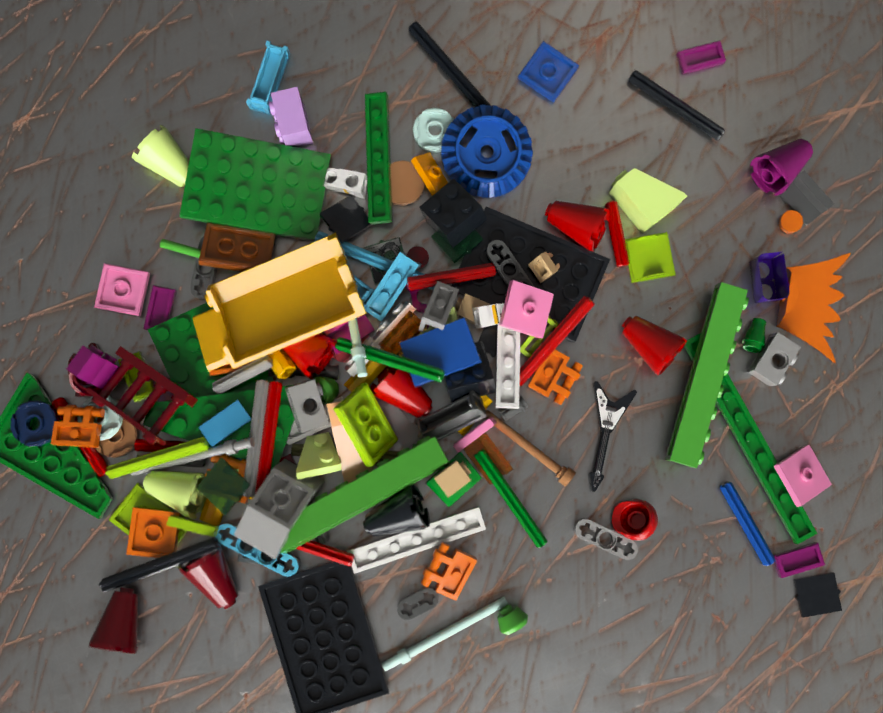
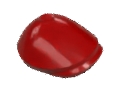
M634 499L618 503L613 510L611 521L615 531L628 539L644 540L654 533L658 524V517L655 508L650 503L641 499Z

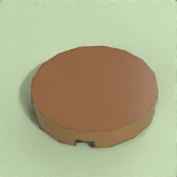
M403 160L390 164L392 203L405 206L418 201L424 192L425 184L412 162Z
M100 417L97 422H102L104 417ZM123 419L122 426L118 432L109 439L99 441V448H96V450L102 455L112 458L126 456L133 451L135 440L139 439V430Z

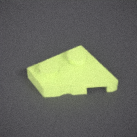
M326 432L307 436L296 469L297 480L340 471L341 462L330 433Z

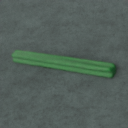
M339 337L335 344L336 349L351 354V349L353 348L351 340ZM362 344L366 352L365 359L437 382H442L445 371L441 368Z
M481 449L474 457L536 547H543L547 543V539L487 452Z

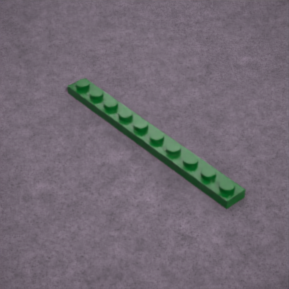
M701 333L688 339L684 346L692 361L695 357ZM727 373L726 376H723L721 385L724 388L721 397L717 398L716 404L794 544H800L818 533L802 506L796 507L774 468V465L778 463Z

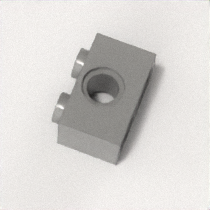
M779 332L770 334L765 342V348L758 353L747 372L769 387L780 385L787 377L786 371L788 367L792 366L799 358L798 351L801 347ZM773 355L779 358L778 366L772 363Z
M310 379L285 387L298 432L304 433L329 424L327 419L330 418L326 404H322L320 396H323V391L319 382L316 383L315 379ZM310 398L314 402V407L311 411L307 412L303 404L306 399Z

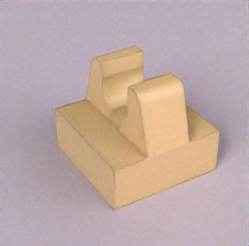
M546 251L528 264L540 283L546 281L560 268L559 263L555 265L551 260L553 254Z

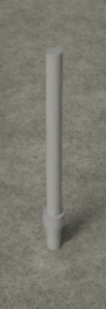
M252 437L239 441L236 439L225 441L223 445L210 447L206 451L131 473V475L135 476L225 453L227 455L236 454L239 450L254 447L255 442Z

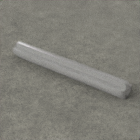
M257 380L249 436V438L252 437L254 439L255 445L248 448L242 492L243 496L254 497L256 491L269 382L265 380Z

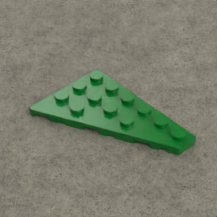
M26 373L0 416V463L97 519H101L113 497L101 478L96 475L79 447L52 445L51 441L43 446H26L13 436L11 418L21 404L28 401H43L50 405L52 403L35 376L31 373ZM34 417L30 421V427L36 430L40 426V421L37 417Z
M291 385L282 386L271 469L280 463L295 421L285 391V387ZM255 390L195 397L198 401L193 408L187 403H184L183 406L180 405L161 431L188 441L205 437L198 427L237 400L240 401L252 418ZM172 400L156 402L146 415L143 425L151 428ZM251 421L215 446L223 445L225 441L233 439L239 441L249 438ZM248 448L239 450L238 453L231 455L247 460Z

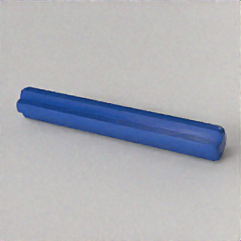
M732 482L722 484L720 490L764 566L773 564L776 561L734 485Z

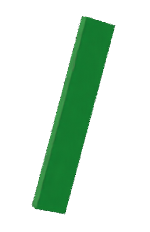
M385 91L365 94L368 222L370 224L392 222L388 93Z

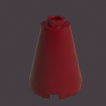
M221 544L218 551L189 561L185 566L183 564L178 566L180 573L217 608L223 607L228 609L236 603L238 593Z
M120 587L119 591H114L89 641L88 647L129 654L137 653L138 595L134 594V589Z

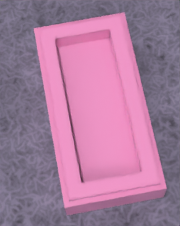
M488 417L457 441L453 447L459 453L497 422L493 417Z

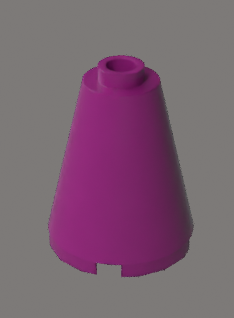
M797 139L756 156L750 163V167L753 166L754 171L751 173V176L756 185L765 193L769 191L775 193L774 196L784 193L812 157L813 149L811 143L804 139Z

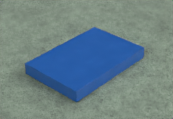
M465 317L446 324L443 330L436 328L400 342L404 357L441 368L445 371L444 376L482 362ZM410 373L415 387L434 381Z

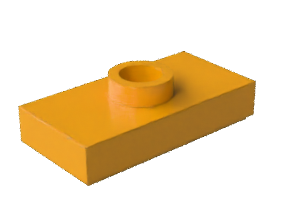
M430 152L415 156L411 160L432 196L448 183Z

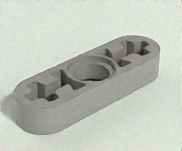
M579 519L574 525V532L577 537L618 557L630 560L638 553V546L635 541L589 519ZM588 523V528L596 532L594 541L591 540L593 535L585 532L584 535H581L580 525L584 526ZM604 532H608L612 536L611 543L606 546L602 545L599 540L600 535ZM617 537H620L618 542L623 545H627L628 542L630 543L631 553L627 552L623 555L624 550L617 546L615 551L612 550L617 543Z

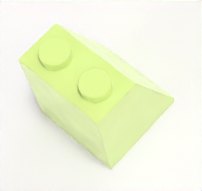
M633 168L630 172L624 170L611 184L613 188L608 193L642 234L674 210L687 197L684 192L636 168Z

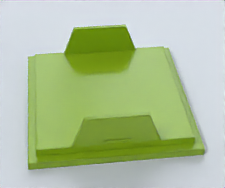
M667 232L625 239L629 257L628 267L631 283L676 275Z

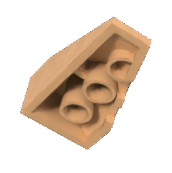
M341 401L329 403L327 408L337 453L341 462L344 482L348 481V483H351L357 479L356 475L365 470L371 472L373 466H365L333 410Z

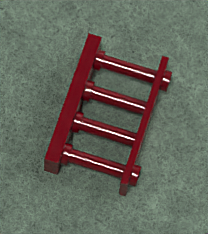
M120 346L115 352L116 355L122 358L119 368L99 393L89 387L86 392L93 396L91 401L101 408L107 406L143 432L142 438L152 445L157 442L164 446L167 442L160 438L158 434L180 405L183 406L184 403H187L193 408L198 400ZM134 367L139 370L137 373L138 377L118 403L114 405L107 400L128 370H132ZM150 379L156 382L154 390L133 418L125 413L124 409L146 381L149 382ZM167 391L173 394L171 397L172 401L149 430L142 425V420L163 393L166 394Z

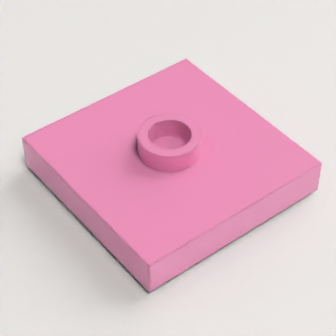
M104 263L94 307L141 317L150 273Z
M511 280L499 326L539 339L543 338L554 294Z
M810 445L801 447L774 465L796 507L803 506L832 485Z

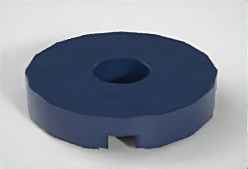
M28 401L21 404L15 414L12 415L11 431L13 436L26 446H43L51 441L54 421H59L56 410L50 404L43 401ZM34 417H37L40 421V426L36 430L30 427V421Z

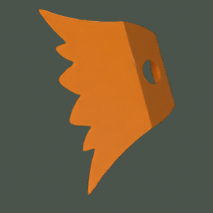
M851 253L818 263L786 267L789 295L781 299L779 303L776 327L807 342L834 363H836L834 355L824 336L832 338L834 336L824 323L841 320L834 309L828 305L844 297V294L831 288L830 285L835 284L842 278V276L834 275L833 273L846 262Z

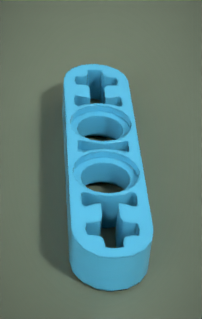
M224 523L219 526L215 538H217L220 544L283 576H292L298 571L299 561L294 555L280 553L283 555L280 560L287 562L291 559L293 561L294 570L290 569L286 572L283 564L278 563L277 567L273 565L279 555L276 559L273 558L272 561L267 562L261 557L262 551L255 547L250 551L243 550L241 539H237L235 546L232 544L235 541L234 539L229 537L225 540L223 539L221 530L230 528L229 533L234 536L237 526L230 523Z

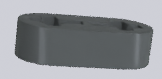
M424 587L403 598L398 604V615L404 620H411L434 608L439 600V595L435 588ZM425 592L435 595L432 598L433 602L430 604L428 601L420 604L419 601L425 597ZM404 603L408 605L417 604V606L412 608V614L402 612Z

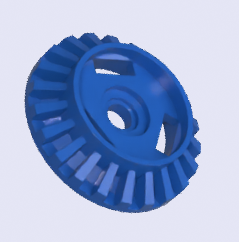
M495 105L471 107L456 116L448 126L441 146L442 163L449 179H455L470 195L479 198L502 196L516 188L530 169L533 156L532 140L526 126L522 124L519 117L510 113L509 110ZM473 126L477 129V132L465 148L459 142L468 129ZM504 130H507L514 140L516 150L510 152L501 133ZM485 145L491 146L493 149V155L489 158L481 154V148ZM475 170L497 172V177L495 179L477 177L474 174Z

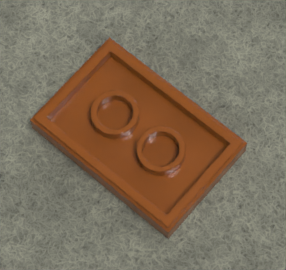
M207 222L199 265L241 272L272 259L275 234Z

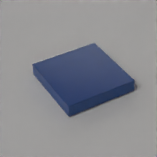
M543 41L518 75V79L554 103L580 65Z

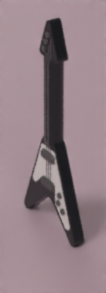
M598 381L593 383L601 435L593 472L589 473L592 492L597 490L604 478L602 470L610 433L614 430L637 394V391L633 390L616 402H612L608 399Z

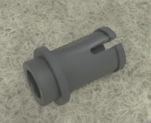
M520 396L519 409L501 408L498 409V412L506 422L521 411L523 413L526 412L525 409L528 408V405L523 397Z

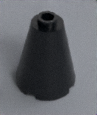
M414 484L410 485L366 514L363 521L365 531L372 536L424 530L429 527V512L427 508H423L421 501H424L419 489Z

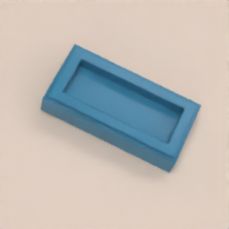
M237 400L198 428L210 445L214 447L251 421L252 418L240 401Z

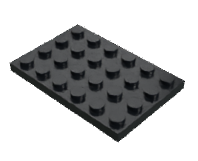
M485 207L484 213L487 220L476 228L459 268L491 263L486 254L488 244L491 241L500 240L509 248L535 288L554 294L549 316L556 320L558 324L561 323L584 296H588L592 300L594 299L609 264V258L588 251L586 248L494 209ZM493 246V251L491 254H497L501 259L500 262H497L498 265H500L504 260L509 259L508 256H506L503 259V257L500 254L502 250L501 247L496 248L495 246ZM546 251L553 254L551 260L555 265L559 263L560 268L550 278L540 283L528 264ZM506 264L503 267V271L506 275L512 276L516 273V268L513 264ZM497 270L496 275L492 277L452 283L451 285L459 289L458 293L462 295L466 293L491 305L503 304L508 290V286ZM587 314L565 339L576 342Z
M333 561L258 586L296 713H332L389 694V688L351 566Z

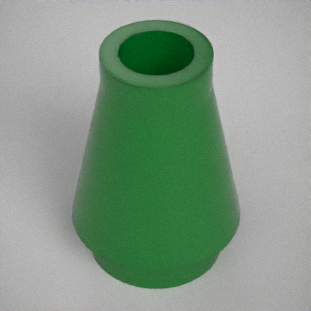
M753 318L742 340L744 350L760 353L765 348L766 321L764 319Z

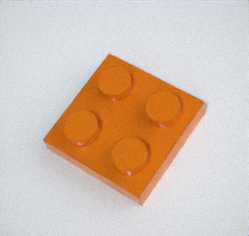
M133 507L126 555L159 558L176 552L179 528L167 526L166 524L169 516L176 515L181 517V514L175 511Z

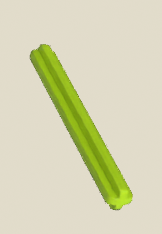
M200 437L106 467L107 471L105 473L110 479H114L209 449V442L205 437Z

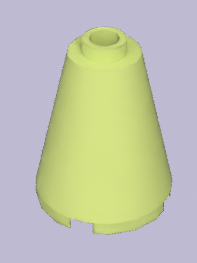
M160 125V131L154 129L138 145L140 152L138 155L133 152L132 158L182 188L186 183L189 160L167 128Z
M155 470L147 474L143 481V486L148 494L190 519H196L197 516L195 515L198 512L202 513L208 493L201 492L205 473Z

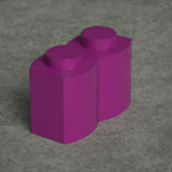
M82 345L66 369L81 380L102 389L119 366L116 364L118 360L108 353L104 354L103 351L93 345L90 348Z

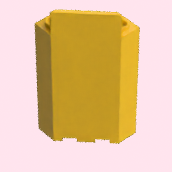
M336 233L207 287L205 299L209 307L214 308L193 316L192 319L208 371L228 363L231 364L232 368H236L366 314L365 305L360 297L356 281Z

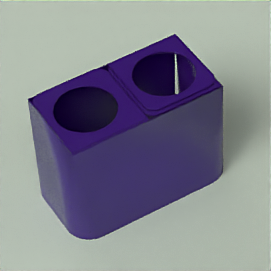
M764 253L749 261L755 303L779 301L788 297L789 285L784 253ZM759 263H765L769 267V274L765 278L760 276ZM763 284L770 286L772 289L770 299H766L763 296Z

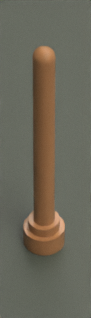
M486 410L487 417L485 419L490 416L493 417L497 422L494 425L497 429L556 474L558 482L566 487L576 474L570 467L566 468L565 466L561 467L496 415Z

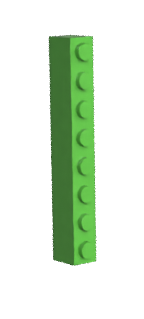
M723 282L718 283L714 287L665 460L692 468H697L698 464L701 465L705 454L702 451L703 446L710 438L711 429H709V425L717 414L715 404L717 398H720L724 386L721 383L723 376L727 375L730 368L728 359L736 347L734 338L736 332H739L742 326V319H740L742 310L746 309L749 298L746 297L748 292L746 289Z
M427 436L417 442V447L411 450L408 447L397 453L398 457L391 461L385 459L379 462L375 470L371 472L365 470L356 475L357 479L353 482L348 483V481L337 485L335 487L336 491L328 495L326 492L315 498L316 502L305 507L289 532L288 541L280 553L287 554L400 492L404 488L449 465L450 462L437 438Z

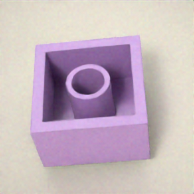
M298 87L272 92V101L269 102V107L276 122L274 127L280 143L297 148L314 144Z

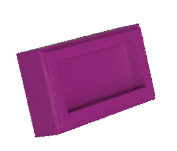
M720 40L684 49L676 54L682 75L726 62Z
M153 285L143 327L144 330L171 319L177 290Z
M817 542L773 555L780 578L825 565Z

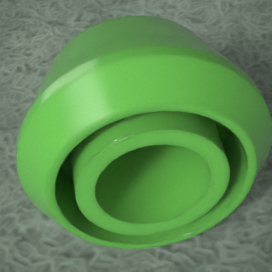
M315 377V382L320 383L323 391V396H320L322 404L333 403L339 394L338 383L331 377Z
M511 604L499 610L500 615L497 617L500 632L505 635L518 631L528 622V615L518 606L512 607Z

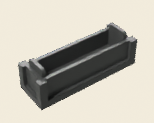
M472 390L469 392L470 394L421 419H415V424L418 426L420 433L418 438L421 440L430 436V438L436 437L439 441L487 417L482 398Z

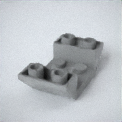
M286 459L277 464L269 473L248 504L234 533L235 537L274 559L277 558L288 541L289 532L309 501L314 500L325 483L324 480L317 476L297 480V465Z

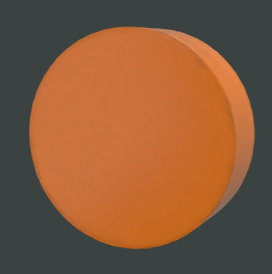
M795 210L786 211L779 217L778 225L780 229L788 234L795 233L803 225L802 215Z

